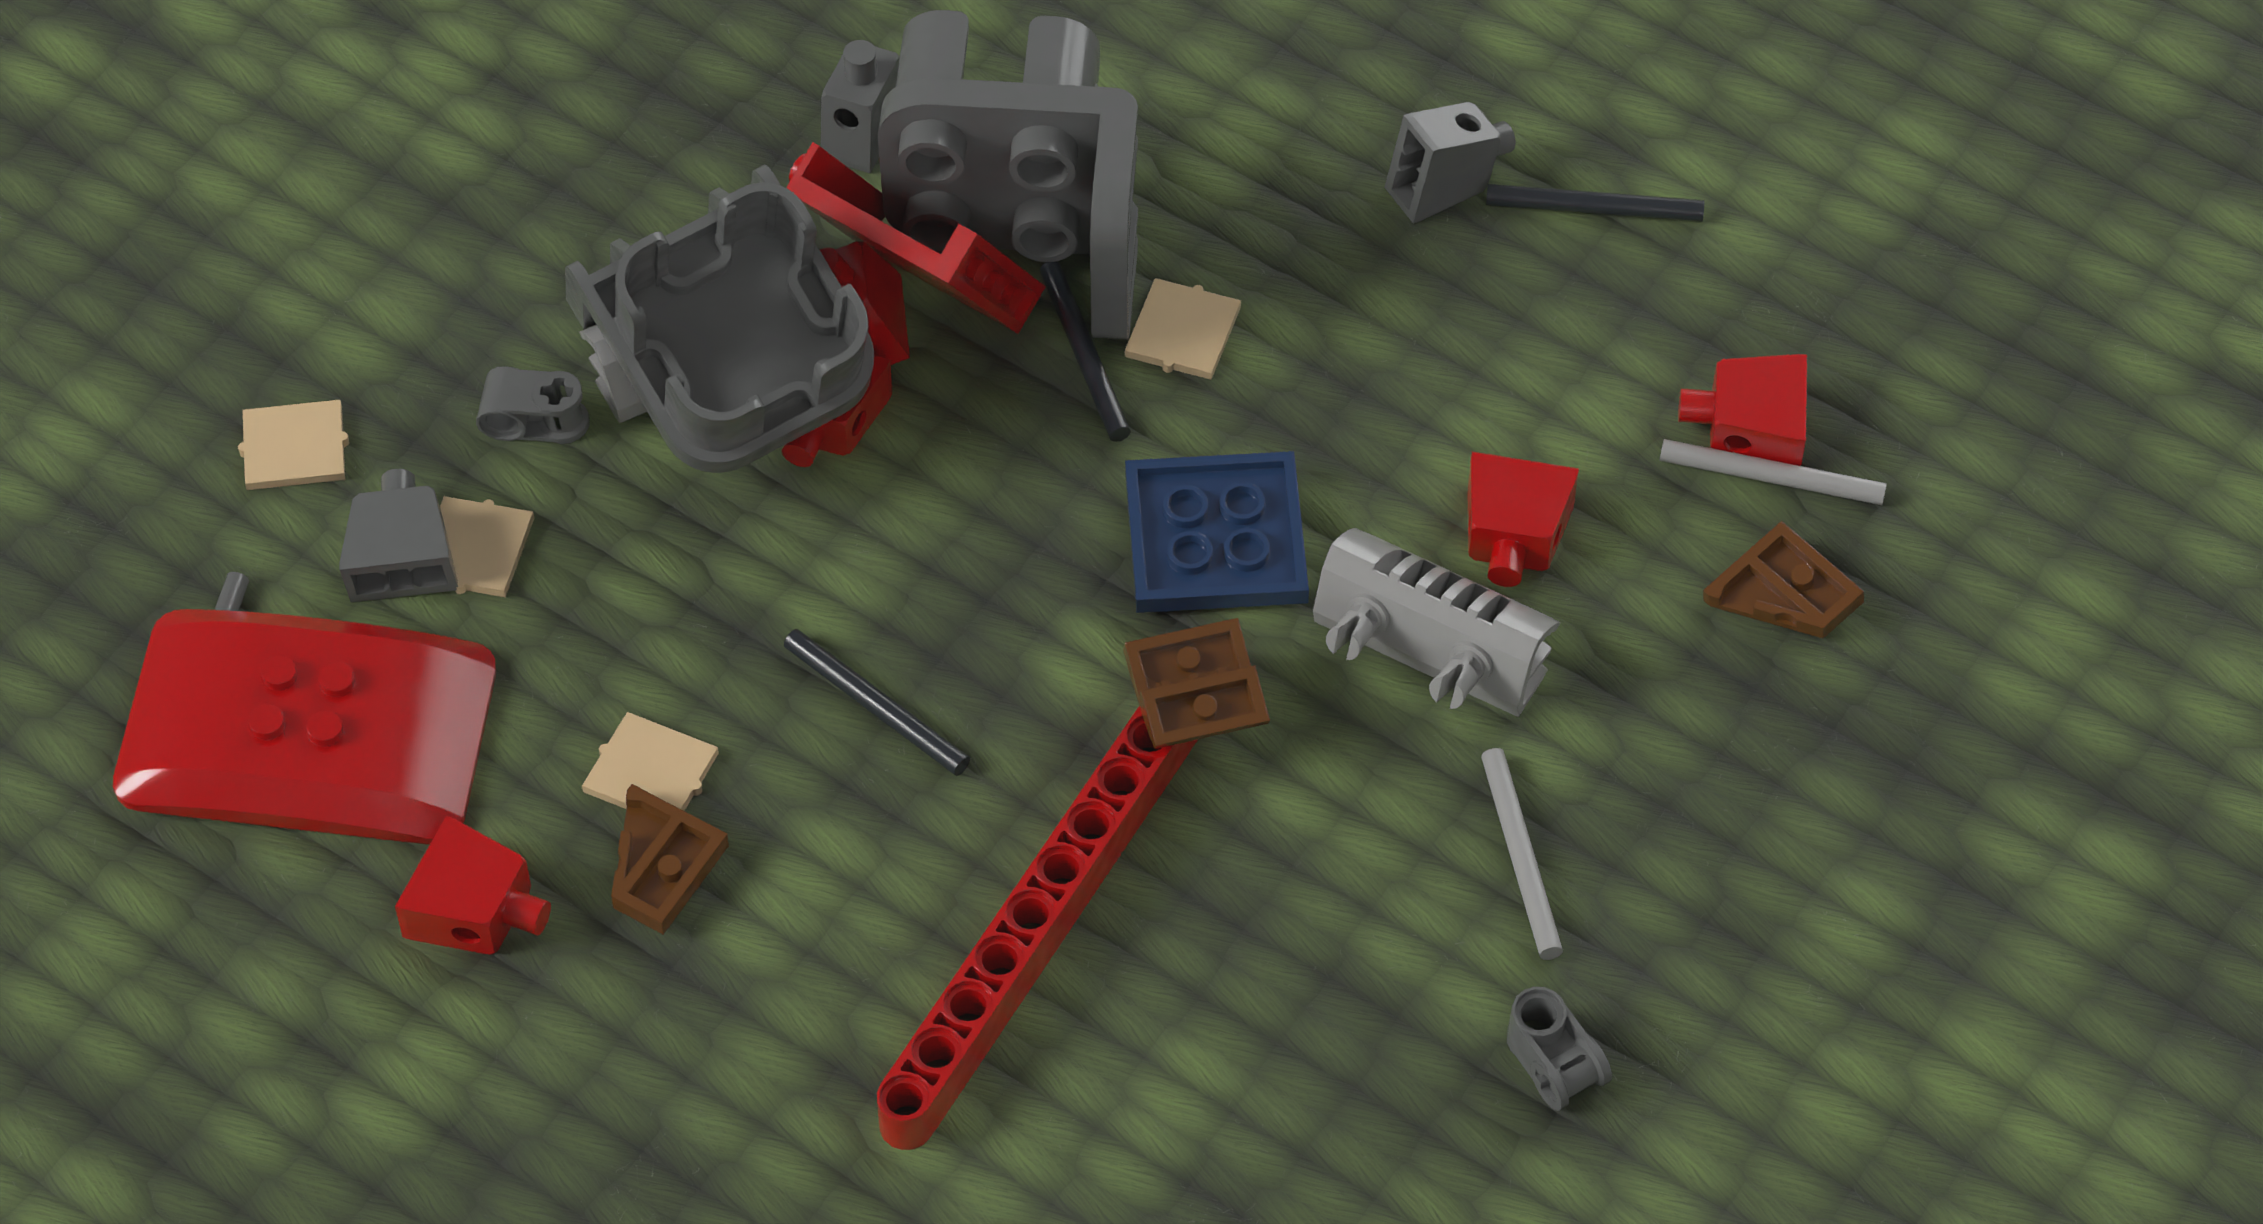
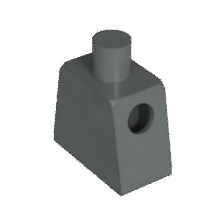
M855 40L845 46L843 55L823 90L821 97V147L847 167L871 173L879 158L878 131L882 104L886 95L896 87L900 56L895 52L875 47L872 43L865 40ZM854 118H858L859 122L856 127H852Z
M1470 102L1406 114L1402 119L1384 188L1413 224L1420 222L1483 192L1488 187L1496 157L1512 152L1515 149L1516 140L1514 132L1505 121L1491 124L1476 104Z
M391 469L386 471L381 477V491L359 493L352 499L339 563V570L350 602L457 590L458 579L435 490L430 486L416 487L415 475L408 470Z

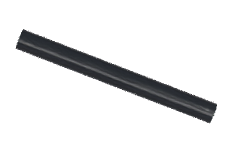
M1488 184L1486 205L1703 222L1705 200Z
M1058 261L1046 262L1041 266L1040 274L1111 441H1122L1130 435L1131 430L1065 274Z
M794 629L788 634L784 641V647L952 774L959 776L965 771L970 762L969 756L802 631Z

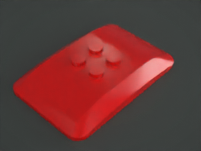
M180 609L168 612L156 621L151 632L113 775L114 793L118 801L126 808L140 812L430 845L446 816L464 824L496 678L495 658L492 652L484 645L472 641L372 624L229 610Z

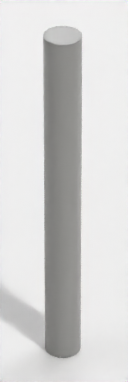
M1667 439L1663 441L1660 461L1878 505L1883 504L1887 483Z
M1492 748L1485 751L1481 758L1540 958L1543 960L1554 959L1563 953L1562 945L1504 750Z

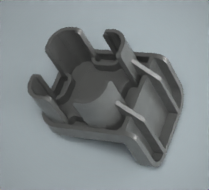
M934 10L915 16L907 23L903 31L896 87L886 95L881 109L878 143L883 211L887 221L896 230L939 254L944 250L958 224L977 233L996 249L1017 250L1021 255L1035 261L1055 262L1063 260L1072 254H1089L1092 338L1128 340L1138 254V237L1136 234L1138 207L1133 202L1138 151V137L1136 135L1138 105L1134 96L1126 90L1098 86L1100 71V44L1098 38L1091 29L1073 19L1058 16H1038L1029 25L1023 83L963 79L969 35L967 15L960 11Z
M765 164L752 171L751 184L741 187L730 194L720 187L709 192L708 214L666 236L661 231H658L638 240L632 245H629L621 238L610 243V264L588 275L579 261H575L565 267L566 301L583 330L594 325L598 326L669 449L685 464L705 472L724 473L742 468L851 410L862 399L872 377L874 348L868 333V317L864 304L851 284L841 287L815 243L817 229L803 202L792 191L781 186L774 173Z

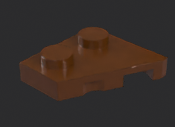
M1781 521L1703 590V599L1705 603L1714 608L1824 639L1864 603V591Z
M631 784L626 794L627 809L624 830L620 834L618 848L619 863L614 875L611 895L613 908L664 935L729 847L728 834Z

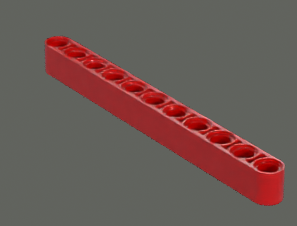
M1140 706L1137 708L881 1082L877 1091V1107L880 1133L885 1142L897 1149L912 1150L924 1145L931 1138L1198 740L1157 748L1159 750L1153 752L1144 751L1143 749L1154 748L1146 728ZM1116 791L1130 792L1127 795L1112 794ZM1089 834L1101 836L1097 839L1082 838L1083 836ZM1060 878L1071 880V882L1066 884H1057L1051 881ZM1026 923H1037L1042 925L1036 929H1026L1020 927ZM996 968L1011 970V972L1003 975L990 973L991 970ZM964 1014L980 1016V1018L973 1021L958 1019V1017ZM933 1060L949 1062L948 1065L941 1068L926 1066L927 1063ZM901 1107L917 1109L915 1113L910 1115L894 1113L895 1110Z

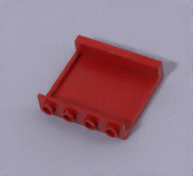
M812 142L807 153L798 157L790 170L789 183L786 188L797 195L807 208L855 242H865L887 261L1019 334L1044 291L1045 286L980 235L958 224L942 253L935 252L882 222L885 218L882 192L814 142Z

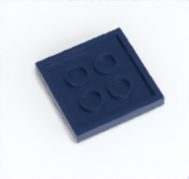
M1294 451L1125 460L1136 613L1308 603L1309 586Z

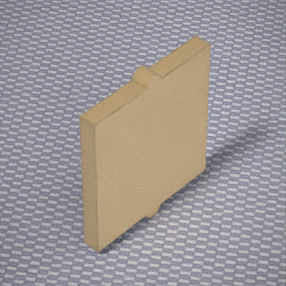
M1155 278L1125 348V357L1161 366L1166 373L1176 370L1212 380L1240 311L1241 300L1203 291L1201 285H1195L1192 288Z
M341 400L243 410L244 442L238 445L240 456L244 458L245 486L247 490L346 480L344 447L349 445L348 434L343 432Z
M444 496L440 509L458 579V587H456L457 590L455 592L463 594L466 591L506 598L534 521L533 511L494 505V501L491 499L480 503Z
M627 712L608 744L600 745V757L584 781L582 790L584 793L627 809V789L631 784H634L685 811L693 796H698L702 793V781L719 754L718 747Z

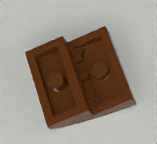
M1238 618L1125 642L1123 651L1154 749L1269 724L1270 718L1256 666H1251Z

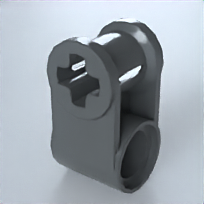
M505 366L496 367L487 373L476 426L486 436L496 440H531L567 444L579 440L587 432L590 426V417L586 407L580 403L583 398L582 386L578 378L573 374L565 371L520 370ZM560 386H564L567 397H563ZM555 418H559L562 429L557 428Z
M1531 987L1523 990L1516 996L1507 1029V1044L1510 1051L1517 1057L1533 1079L1544 1101L1552 1109L1560 1111L1567 1107L1570 1097L1593 1084L1602 1087L1612 1080L1610 1064L1597 1042L1585 1032L1565 1005L1563 999L1555 991L1545 987ZM1538 1020L1545 1023L1549 1028L1534 1030L1524 1022Z

